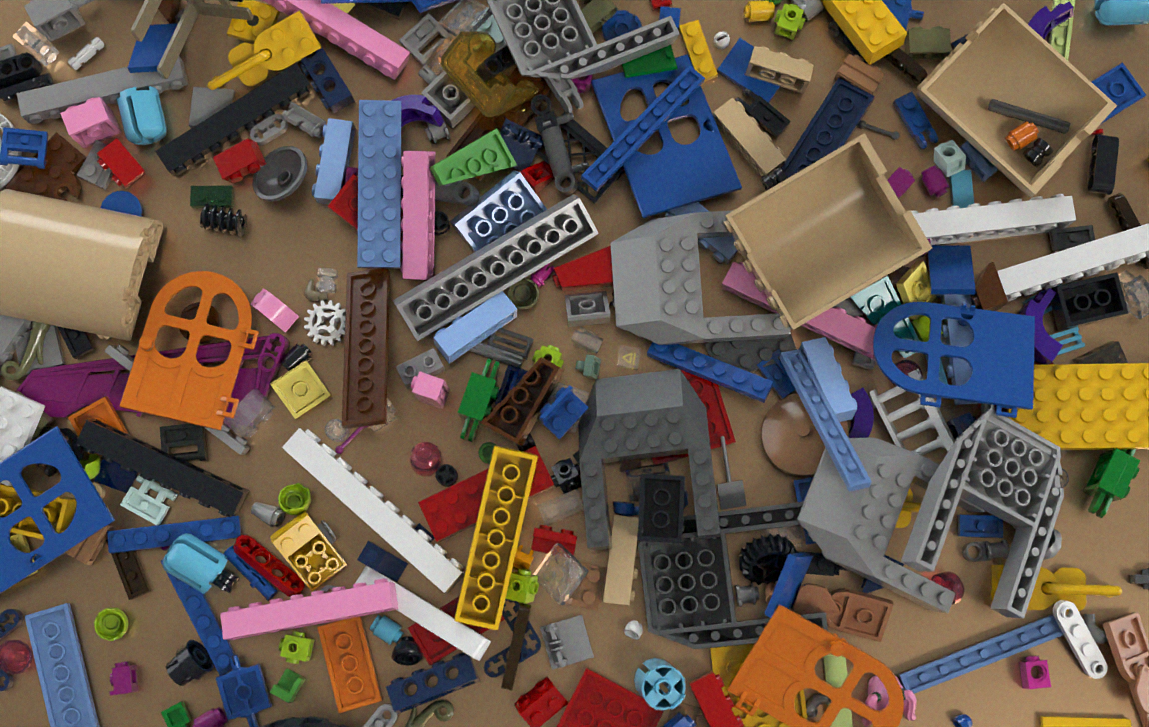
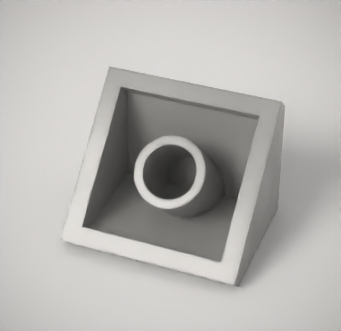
M606 291L565 295L568 327L610 323V310Z

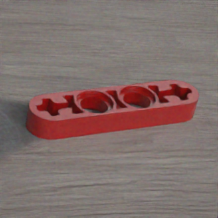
M240 535L236 539L233 546L234 552L288 597L302 593L305 586L303 580L249 535ZM262 556L266 562L260 563L255 557ZM277 569L281 571L283 576H275L272 570Z

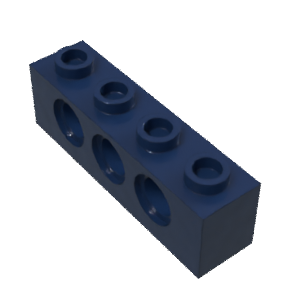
M323 47L313 52L315 53L313 57L301 59L303 64L300 67L306 76L310 74L313 79L310 83L316 93L320 91L323 95L320 99L326 109L331 108L332 112L336 113L355 102L351 92ZM320 69L325 70L324 73L321 75L316 74V72ZM329 86H335L334 90L326 91Z
M459 653L453 656V660L449 662L439 661L434 663L429 670L419 669L412 672L411 677L406 679L400 677L392 680L391 685L386 686L394 712L397 714L403 713L480 682L472 657L468 654L465 655V653ZM453 668L458 669V676L455 679H449V671ZM437 677L438 682L436 686L428 687L429 678ZM410 685H416V693L412 696H408V687Z

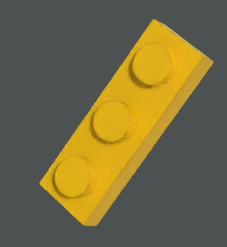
M699 20L679 25V31L693 68L705 77L704 82L717 78L718 73Z

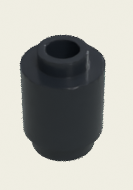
M297 343L283 356L284 359L280 363L290 371L305 360L309 362L312 359L310 356L312 351L304 343L301 346Z

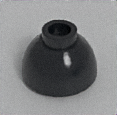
M405 636L394 647L391 657L396 663L409 666L417 664L422 660V651L419 645L414 642L413 637Z

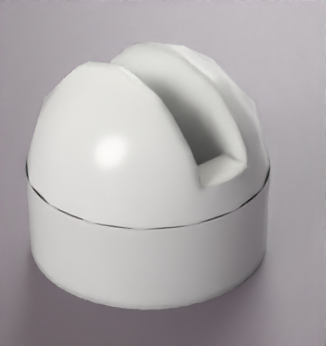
M724 31L718 32L714 36V46L717 49L728 47L730 43L729 35Z
M636 620L630 621L624 629L625 635L636 640L640 638L643 631L642 625Z

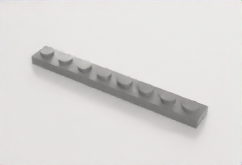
M120 344L118 346L109 345L104 352L131 371L135 358L128 355L129 350ZM223 423L221 431L204 427L240 455H245L251 448L246 444L248 441L239 434L233 435L229 431L231 428Z

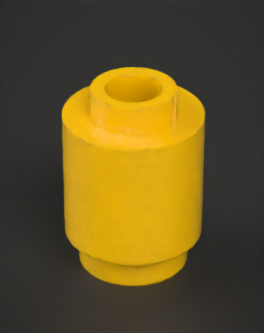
M768 0L748 1L747 5L744 6V17L748 19V22L769 21V19L774 18L775 7L773 2Z

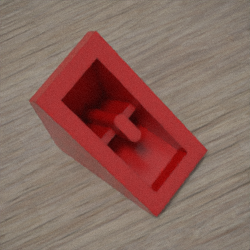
M544 160L520 172L536 195L554 180L551 167Z

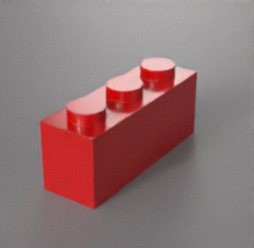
M711 671L688 683L709 727H745L740 716H735L731 709L735 707L729 694L725 696L722 687L725 685L719 674L715 675Z

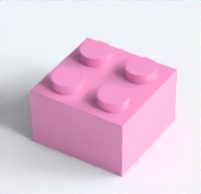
M100 97L90 98L86 103L71 106L66 111L60 113L68 134L82 148L93 145L96 140L102 141L122 133L114 112Z

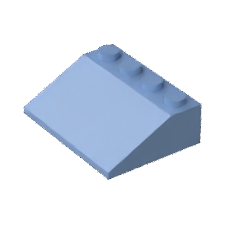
M513 170L483 194L475 205L468 206L449 222L471 250L476 252L544 212L547 208L523 175Z

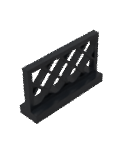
M574 119L560 124V127L567 131V139L564 142L568 143V155L571 165L572 157L583 156L585 163L587 155H595L599 158L607 149L605 145ZM571 142H580L583 146V152L571 153ZM542 143V146L537 149L536 154L549 164L548 157L540 152L544 147ZM623 165L606 182L607 184L600 188V192L595 198L588 192L587 183L578 182L577 189L596 204L619 176L625 173Z

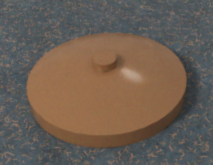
M798 393L781 399L767 413L762 426V442L771 462L787 474L798 477H813L821 460L825 445ZM847 421L840 422L849 438Z

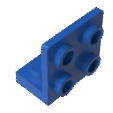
M570 385L567 388L562 387L556 393L555 401L552 404L547 403L540 411V423L559 440L589 409L573 393V387Z

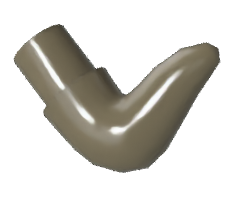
M309 279L304 293L305 297L310 301H327V292L314 291V281Z

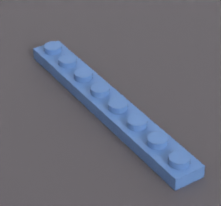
M801 349L781 352L779 359L848 491L869 488L871 480Z
M1053 614L900 673L898 677L903 688L911 690L915 694L1064 634Z

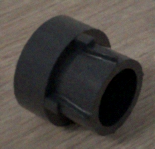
M189 640L176 651V656L166 664V670L176 684L184 686L193 679L199 680L212 671L214 665L206 648L195 640Z

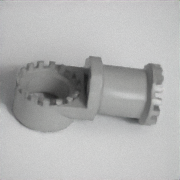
M1007 540L990 543L989 541L971 542L963 547L962 554L969 562L990 561L992 558L1001 557L1007 559L1010 547H1008ZM975 546L978 549L979 554L976 558L969 556V547Z

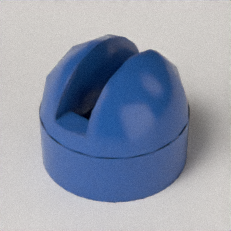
M960 714L952 720L955 727H972L973 724L972 719L965 714Z

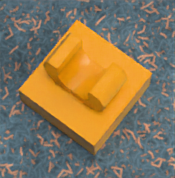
M520 545L516 550L512 568L516 570L519 568L529 570L534 559L532 557L534 551L530 550L529 554L522 552L523 545Z

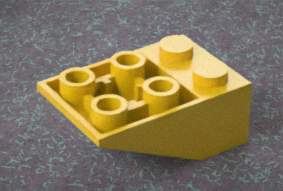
M306 510L270 536L274 546L311 591H314L347 565Z

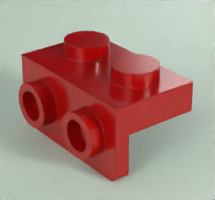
M546 525L534 528L531 547L533 551L568 558L574 557L577 536L573 535L574 531L561 529V532L552 531L553 527Z
M545 677L537 682L535 687L519 697L514 706L530 727H541L566 706L568 701L555 687L550 678Z

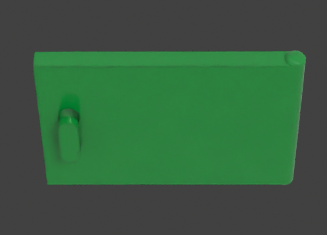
M669 45L622 64L625 78L676 70L677 63L672 47Z

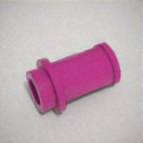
M551 263L538 269L535 274L532 273L530 275V280L538 288L544 286V281L554 272L553 265L545 271Z

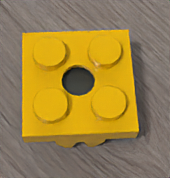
M255 0L238 2L237 7L249 8L254 17L252 20L232 18L227 34L229 37L254 44L261 32L278 23L277 19L280 11L272 5Z

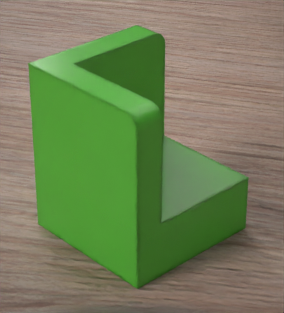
M286 669L278 684H274L269 693L287 703H291L294 701L306 678L290 669Z

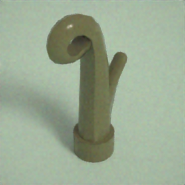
M32 322V331L21 364L19 365L14 361H6L1 366V375L5 379L12 381L23 377L28 372L36 356L39 365L43 364L44 339L51 325ZM13 366L16 372L13 374L8 373V367Z
M438 700L427 706L417 717V707L412 709L405 727H424L434 713L440 721H448L454 715V707L449 701ZM440 708H447V713L441 715Z

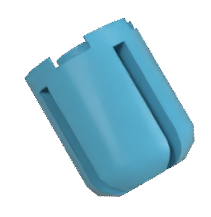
M1095 0L1096 18L1104 26L1145 25L1149 23V0Z
M149 86V90L137 91V88L133 87L121 91L120 97H116L126 139L137 145H148L163 139L166 135L167 127L158 90Z
M185 533L179 536L168 549L163 558V568L174 577L205 594L212 587L209 582L212 583L218 573L222 572L228 560L221 552L192 534Z
M653 658L643 662L649 671L645 674L638 668L634 678L635 688L649 706L656 710L674 709L680 705L685 697L686 688L685 678L680 671L664 659ZM663 683L669 689L668 692L665 693L659 687V684Z

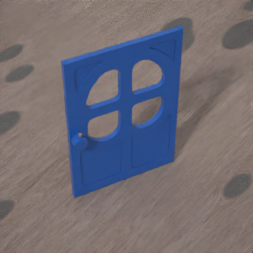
M688 54L675 58L677 63L676 70L625 78L624 72L591 81L613 142L636 120L625 121L621 117L620 106L625 94L632 89L642 91L649 107L657 99L653 89L654 84L658 82L671 84L689 65L693 68ZM701 85L688 98V104L679 107L657 129L663 144L662 149L652 155L636 151L623 164L642 218L742 189ZM691 116L697 121L700 135L691 144H679L673 139L667 123Z
M57 426L0 462V483L8 480L22 501V506L6 517H0V594L115 521ZM37 463L56 467L61 474L60 482L41 495L34 496L21 475L23 468ZM70 492L77 501L76 512L68 528L62 533H57L45 515L44 507L64 493ZM27 517H31L44 537L43 545L31 553L18 550L10 541V531L13 526Z

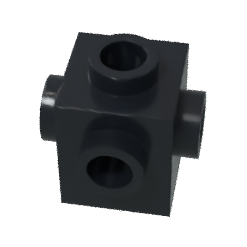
M571 458L560 460L551 467L554 475L550 477L556 488L560 486L564 495L582 487L580 467L578 463L573 464Z

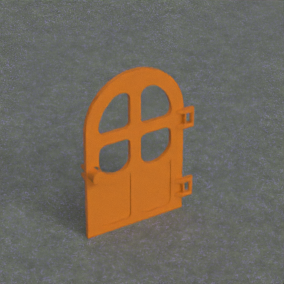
M195 271L174 278L159 291L152 303L142 337L139 340L138 350L120 407L219 431L222 429L225 417L234 419L239 400L231 398L245 348L254 350L259 331L251 329L252 312L249 301L243 290L234 281L218 273ZM189 287H197L202 291L201 301L194 319H183L165 313L168 302L180 291ZM218 294L229 296L237 307L239 323L234 330L207 323L213 298ZM168 326L190 333L185 352L181 356L167 358L157 351L155 339L161 327ZM249 334L254 335L251 344L247 343ZM203 336H210L231 343L229 357L220 366L204 367L197 361L196 354ZM229 403H234L231 413L227 412Z
M780 604L727 688V691L739 697L735 705L737 709L752 717L756 710L760 709L790 727H830L842 708H848L872 722L873 727H898L904 710L901 686L896 676L884 663L849 644L844 638H839L837 634L826 631ZM832 654L839 657L842 655L853 663L852 670L840 687H834L816 675L815 665L823 656ZM866 672L875 674L887 690L889 702L883 710L877 711L851 695L857 683ZM805 688H812L831 699V703L818 722L808 721L795 710V697L799 691ZM745 702L752 706L751 710L741 706L742 703Z

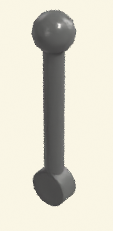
M861 120L858 124L860 128H868L891 136L892 140H897L900 137L897 131L892 133L866 124L864 120Z

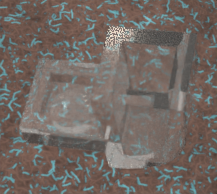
M1127 270L1122 272L1118 276L1127 309L1140 320L1149 314V283L1141 275L1135 277Z

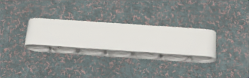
M365 566L355 584L366 583V585H372L378 579H387L389 582L395 583L398 602L397 611L480 661L491 643L489 639L463 623L454 621L455 618L390 578Z

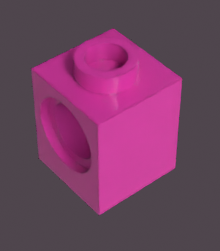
M1039 656L1025 657L1026 661H1019L1022 687L1024 689L1051 687L1047 660L1039 659ZM1034 666L1038 669V675L1035 678L1031 675V669Z

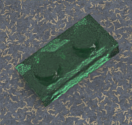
M191 186L190 206L192 208H204L206 203H209L210 208L213 205H217L218 208L222 206L233 208V186Z

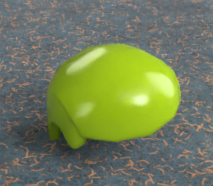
M90 454L87 460H80V464L90 480L99 474V455Z
M300 483L287 485L279 493V507L289 515H299L305 510L307 511L311 504L309 488L304 487Z
M113 607L100 611L94 621L95 632L100 638L108 641H114L123 637L129 626L128 617L124 611Z

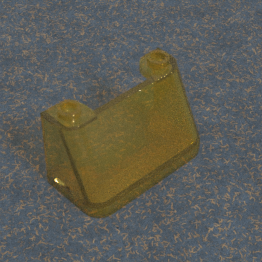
M461 31L442 55L441 66L484 116H499L531 100L536 95L539 89L533 82L521 80L515 86L503 72L490 81H483L476 73V68L495 53L496 42L488 32Z

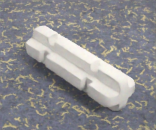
M95 37L91 40L92 43L90 45H85L76 53V57L72 56L68 60L69 65L77 70L82 66V62H87L97 53V49L101 50L105 44L100 38Z

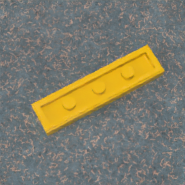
M1040 716L1041 727H1131V719Z

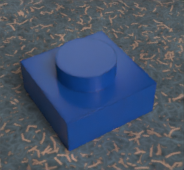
M661 6L659 20L671 16L677 29H679L681 8Z

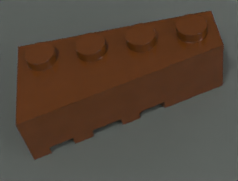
M541 357L522 377V380L508 392V395L494 407L488 417L482 420L481 424L514 443L523 446L541 414L540 411L546 405L564 370Z

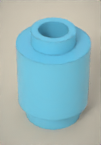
M378 615L369 629L373 632V635L389 645L393 642L397 644L404 633L401 631V625L385 615L383 617Z

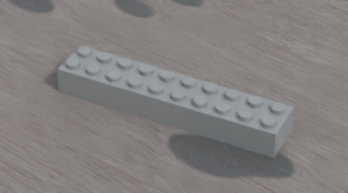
M573 194L394 299L393 302L415 339L419 341L599 233L580 197Z

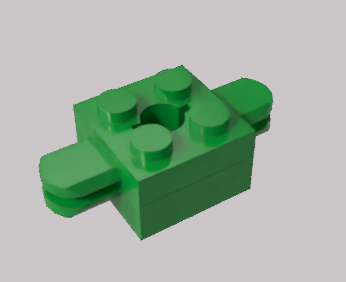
M489 358L486 361L482 375L471 373L457 412L460 418L465 420L460 439L465 440L471 422H473L468 438L469 442H473L479 425L484 426L481 424L482 420L485 417L487 418L493 411L492 404L498 401L501 392L495 380L501 362H495L489 378L488 374L492 365V359Z
M1116 448L1100 454L1083 489V492L1094 497L1088 512L1096 513L1097 517L1103 518L1111 502L1127 497L1130 492L1129 484L1139 472L1138 465L1140 460L1133 457L1136 449Z

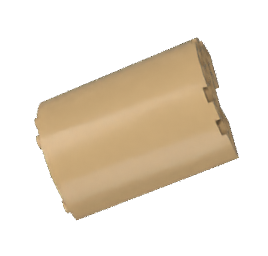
M1003 3L998 9L994 6L986 14L988 19L984 23L980 21L965 37L968 41L964 45L960 42L931 74L917 87L919 90L917 95L1030 198L1045 185L1062 166L1061 163L1081 141L1094 132L1117 105ZM991 99H995L1070 122L1069 131L1064 134L1036 125L1039 131L1037 134L1038 138L1047 142L1053 149V153L1049 157H1044L1043 162L1038 167H1035L1023 155L1027 148L1033 146V142L1020 150L1016 149L1013 151L1005 140L1010 131L1025 121L989 111V102Z
M865 133L725 215L726 221L723 223L728 232L733 235L735 240L733 244L739 254L742 253L746 260L743 262L745 269L749 274L751 272L756 278L754 284L759 292H765L768 297L766 299L772 310L776 309L779 313V318L785 328L796 329L932 249L910 210L905 211L884 176L887 170Z
M11 189L0 191V315L131 341L142 303L138 292L147 262H154L164 223L160 220Z

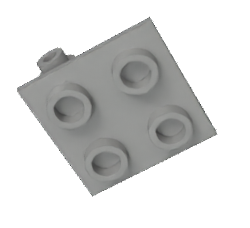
M582 615L540 627L552 670L594 658Z

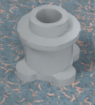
M445 121L441 127L430 125V123L427 124L428 128L425 131L429 141L433 140L434 143H437L436 140L444 137L447 140L450 139Z
M750 583L749 586L741 587L735 585L737 606L742 607V604L747 603L756 605V600L760 599L758 587H754L753 583Z

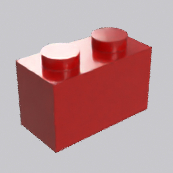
M117 138L97 152L99 157L97 162L104 170L109 169L112 172L113 176L111 178L119 187L123 185L127 189L145 175V170Z
M249 138L213 157L222 179L230 183H237L247 174L256 173L261 169L260 167L266 165L258 143Z

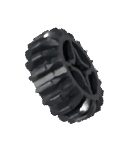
M771 533L767 537L761 535V538H753L752 543L747 542L746 547L741 548L739 567L745 579H749L751 583L756 582L758 585L765 583V585L773 582L775 584L780 577L788 555L797 553V550L792 541H789L786 536L781 537L777 534L773 537Z

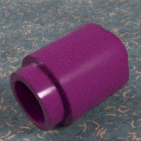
M935 165L921 172V179L930 196L935 195L938 198L947 193L946 189L949 188V184L941 169H938Z
M212 708L194 719L193 727H224L228 719L222 708Z

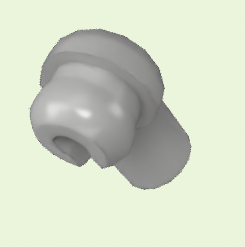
M1084 614V622L1095 643H1106L1108 641L1105 631L1096 626L1095 614Z
M822 693L812 695L806 702L807 717H815L818 714L816 708L819 705L831 703V699Z

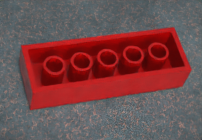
M536 446L524 451L538 456L528 500L555 487ZM488 469L418 502L436 542L439 543L476 525Z

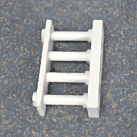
M919 369L908 373L909 377L913 379L924 380ZM896 386L881 394H878L876 389L869 392L872 407L878 409L896 446L906 449L903 440L929 428H936L939 434L937 439L912 450V452L924 455L940 447L946 448L948 452L954 444L955 439L938 407L920 405V397H918L917 401L888 414L883 402L906 392V390ZM926 397L925 399L928 402H935L934 398ZM920 408H926L929 414L927 420L900 433L897 432L893 421Z

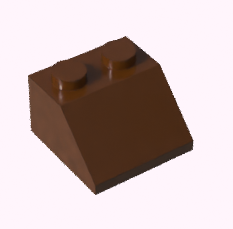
M994 262L989 263L981 272L975 284V295H970L971 304L975 305V309L996 311L1008 302Z

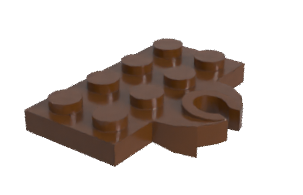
M56 132L47 143L45 169L25 165L4 189L64 201L68 200L62 198L61 195L65 190H69L73 197L78 198L82 187L75 173L82 167L87 157ZM36 153L33 156V158H38V153Z

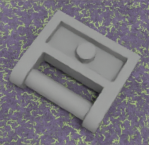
M429 13L399 39L400 44L410 52L422 67L428 65L429 60L447 44L450 45L454 41L453 37ZM439 34L442 38L422 55L420 51Z

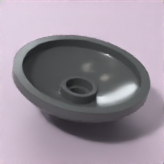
M294 146L277 148L264 157L266 165L260 167L261 169L254 173L252 184L257 196L269 202L282 200L294 193L303 182L307 171L306 156L300 149Z

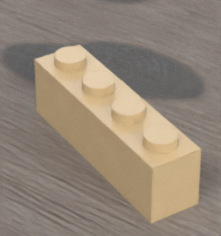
M732 97L713 112L717 126L761 177L766 174L770 175L773 170L783 166L786 160L783 151L772 144L770 136L759 129L757 121L752 116L749 117L746 114L744 106L739 101L736 102Z
M614 515L611 534L612 549L609 550L603 602L629 606L630 601L634 602L635 589L631 587L632 579L637 580L638 567L634 566L635 558H639V548L637 545L638 518Z

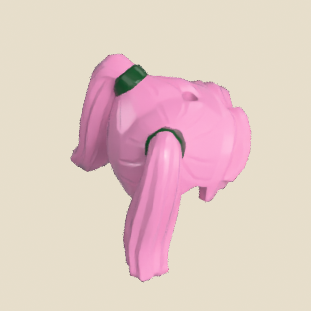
M876 675L872 676L868 683L869 696L865 704L880 711L888 705L889 697L882 681ZM896 676L904 698V717L908 721H914L916 719V696L911 690L904 689ZM862 719V723L865 727H868L872 724V722L868 719Z

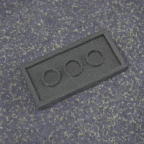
M791 334L786 338L709 342L704 345L708 356L750 373L759 370L757 364L761 361H769L763 367L775 364L776 362L771 358L772 353L778 349L780 352L797 350Z

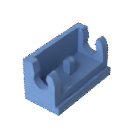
M968 141L960 147L966 155V164L983 182L998 171Z

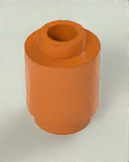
M1026 121L1010 131L1005 140L1013 151L1016 149L1020 150L1036 140L1039 131L1034 123Z

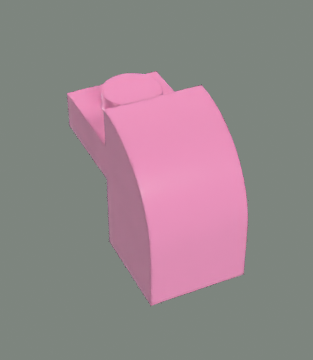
M264 288L255 296L250 304L284 332L299 317Z

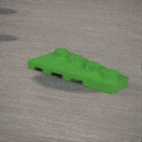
M496 128L429 167L438 185L443 186L514 167L517 164Z

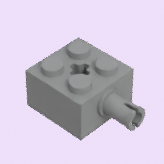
M31 0L24 7L36 29L49 42H52L85 25L86 23L79 12V8L95 0Z
M451 64L439 76L425 65L423 66L425 70L420 69L418 75L429 86L421 94L426 96L431 105L436 106L440 110L444 121L451 128H454L481 101L480 92Z

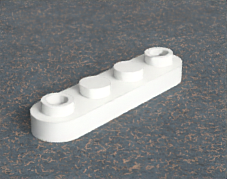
M1067 600L1057 601L1053 606V616L1084 673L1094 679L1102 678L1107 672V663L1077 607ZM1069 609L1068 615H1065L1066 610Z

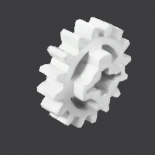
M322 300L319 307L314 303V310H307L310 317L304 318L309 323L304 326L305 330H310L307 334L308 337H314L313 341L316 344L321 340L322 346H326L327 342L334 346V340L341 343L340 337L342 335L345 336L346 316L344 315L346 314V309H341L340 303L334 306L332 300H329L328 305ZM325 310H332L333 312H332V313H325L324 311H325ZM318 316L317 323L314 324L315 318ZM327 319H328L329 323L331 324V325L328 326V327L326 326V324H325V322H324V321L327 320ZM341 322L340 328L337 331L338 323ZM324 333H329V334H331V336H321V335L324 334Z

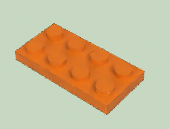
M362 617L344 619L317 627L338 712L342 713L383 701Z

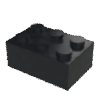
M1117 272L1051 288L1056 292L1051 300V306L1058 331L1116 318L1129 313Z
M641 474L637 541L682 543L685 476Z

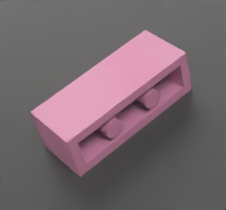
M420 371L418 377L414 376L410 387L413 389L412 393L420 402L440 409L444 408L450 392L445 380Z

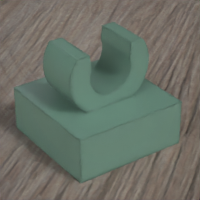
M586 354L585 361H577L575 369L583 372V376L590 380L598 379L601 359L595 355Z

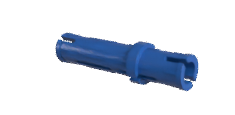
M233 546L223 553L232 565L250 582V586L256 588L267 601L277 594L278 590L265 577L234 552Z

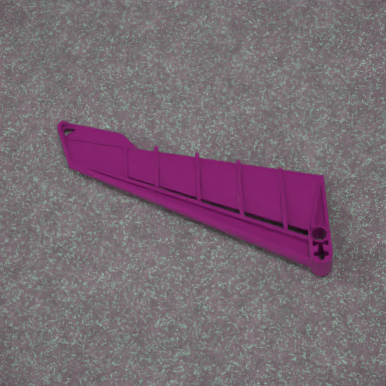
M279 333L260 336L257 338L254 350L245 348L231 398L239 400L234 419L225 417L223 423L246 426L255 425L271 388L270 383L274 381L282 365L280 362L288 351L289 340ZM248 338L247 343L251 344L253 338ZM275 340L281 342V346L274 345ZM226 341L199 345L196 359L202 366L206 363L225 362L230 354L231 343ZM186 347L158 352L167 358H177L185 352ZM270 350H271V351H273V352L278 353V355L276 356V355L271 354V353H269V352H270ZM272 357L274 365L267 369L265 362L268 358ZM114 358L34 369L15 391H19L27 398L45 405L44 412L50 417L66 418L105 396H108L115 410L137 412V417H141L143 412L120 407L130 373H121L122 370L128 369ZM258 359V368H241L244 360ZM115 371L114 374L90 375V373ZM229 403L227 412L231 413L234 403Z

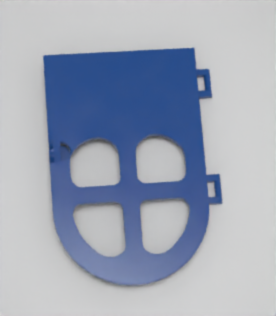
M911 302L895 307L879 322L873 337V353L877 365L892 383L906 391L920 394V405L941 407V398L996 405L997 416L1017 418V408L1033 409L1035 316L975 309V305L967 308L966 304L952 306L930 302ZM925 315L930 320L929 340L921 342L897 338L893 331L894 326L907 317ZM956 319L961 326H969L973 334V342L966 347L943 344L941 342L942 320ZM896 350L925 354L928 357L927 379L919 381L905 375L893 363L892 353ZM945 356L965 360L972 369V375L968 382L959 386L942 383L939 380L940 357ZM926 397L934 398L936 402H928L925 399ZM1001 408L1011 409V413L1001 412Z

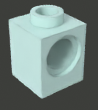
M953 139L934 148V162L946 177L965 169L966 155Z

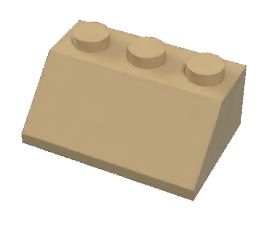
M754 46L745 75L804 94L810 82L814 65L810 64L806 59L799 58L797 60L791 58L787 53L772 52L765 46Z

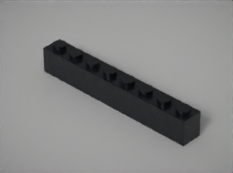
M295 63L155 152L170 174L180 175L187 170L188 165L201 162L205 159L204 155L209 152L215 153L228 140L232 142L239 138V133L244 130L250 131L257 125V122L274 115V112L279 108H287L295 98H303L309 94V90L312 87L297 63Z
M96 419L86 420L76 444L82 446L81 449L91 454L96 452L102 455L101 459L111 463L115 461L121 464L120 467L124 470L141 473L140 477L149 481L154 479L160 482L159 485L165 489L172 490L173 488L179 491V495L188 499L195 498L199 500L198 503L207 508L212 506L218 509L219 514L226 517L239 513L249 491Z

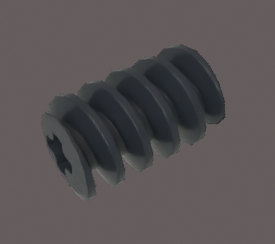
M206 203L200 215V227H204L206 230L212 228L215 232L220 230V232L226 233L228 231L231 235L236 233L238 236H243L247 226V215L242 216L241 209H238L235 215L233 208H230L228 213H226L225 206H222L220 211H218L217 205H213L212 210H210L209 203Z

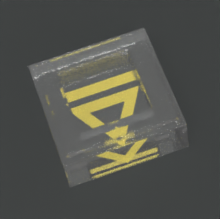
M620 345L617 367L638 370L641 349Z

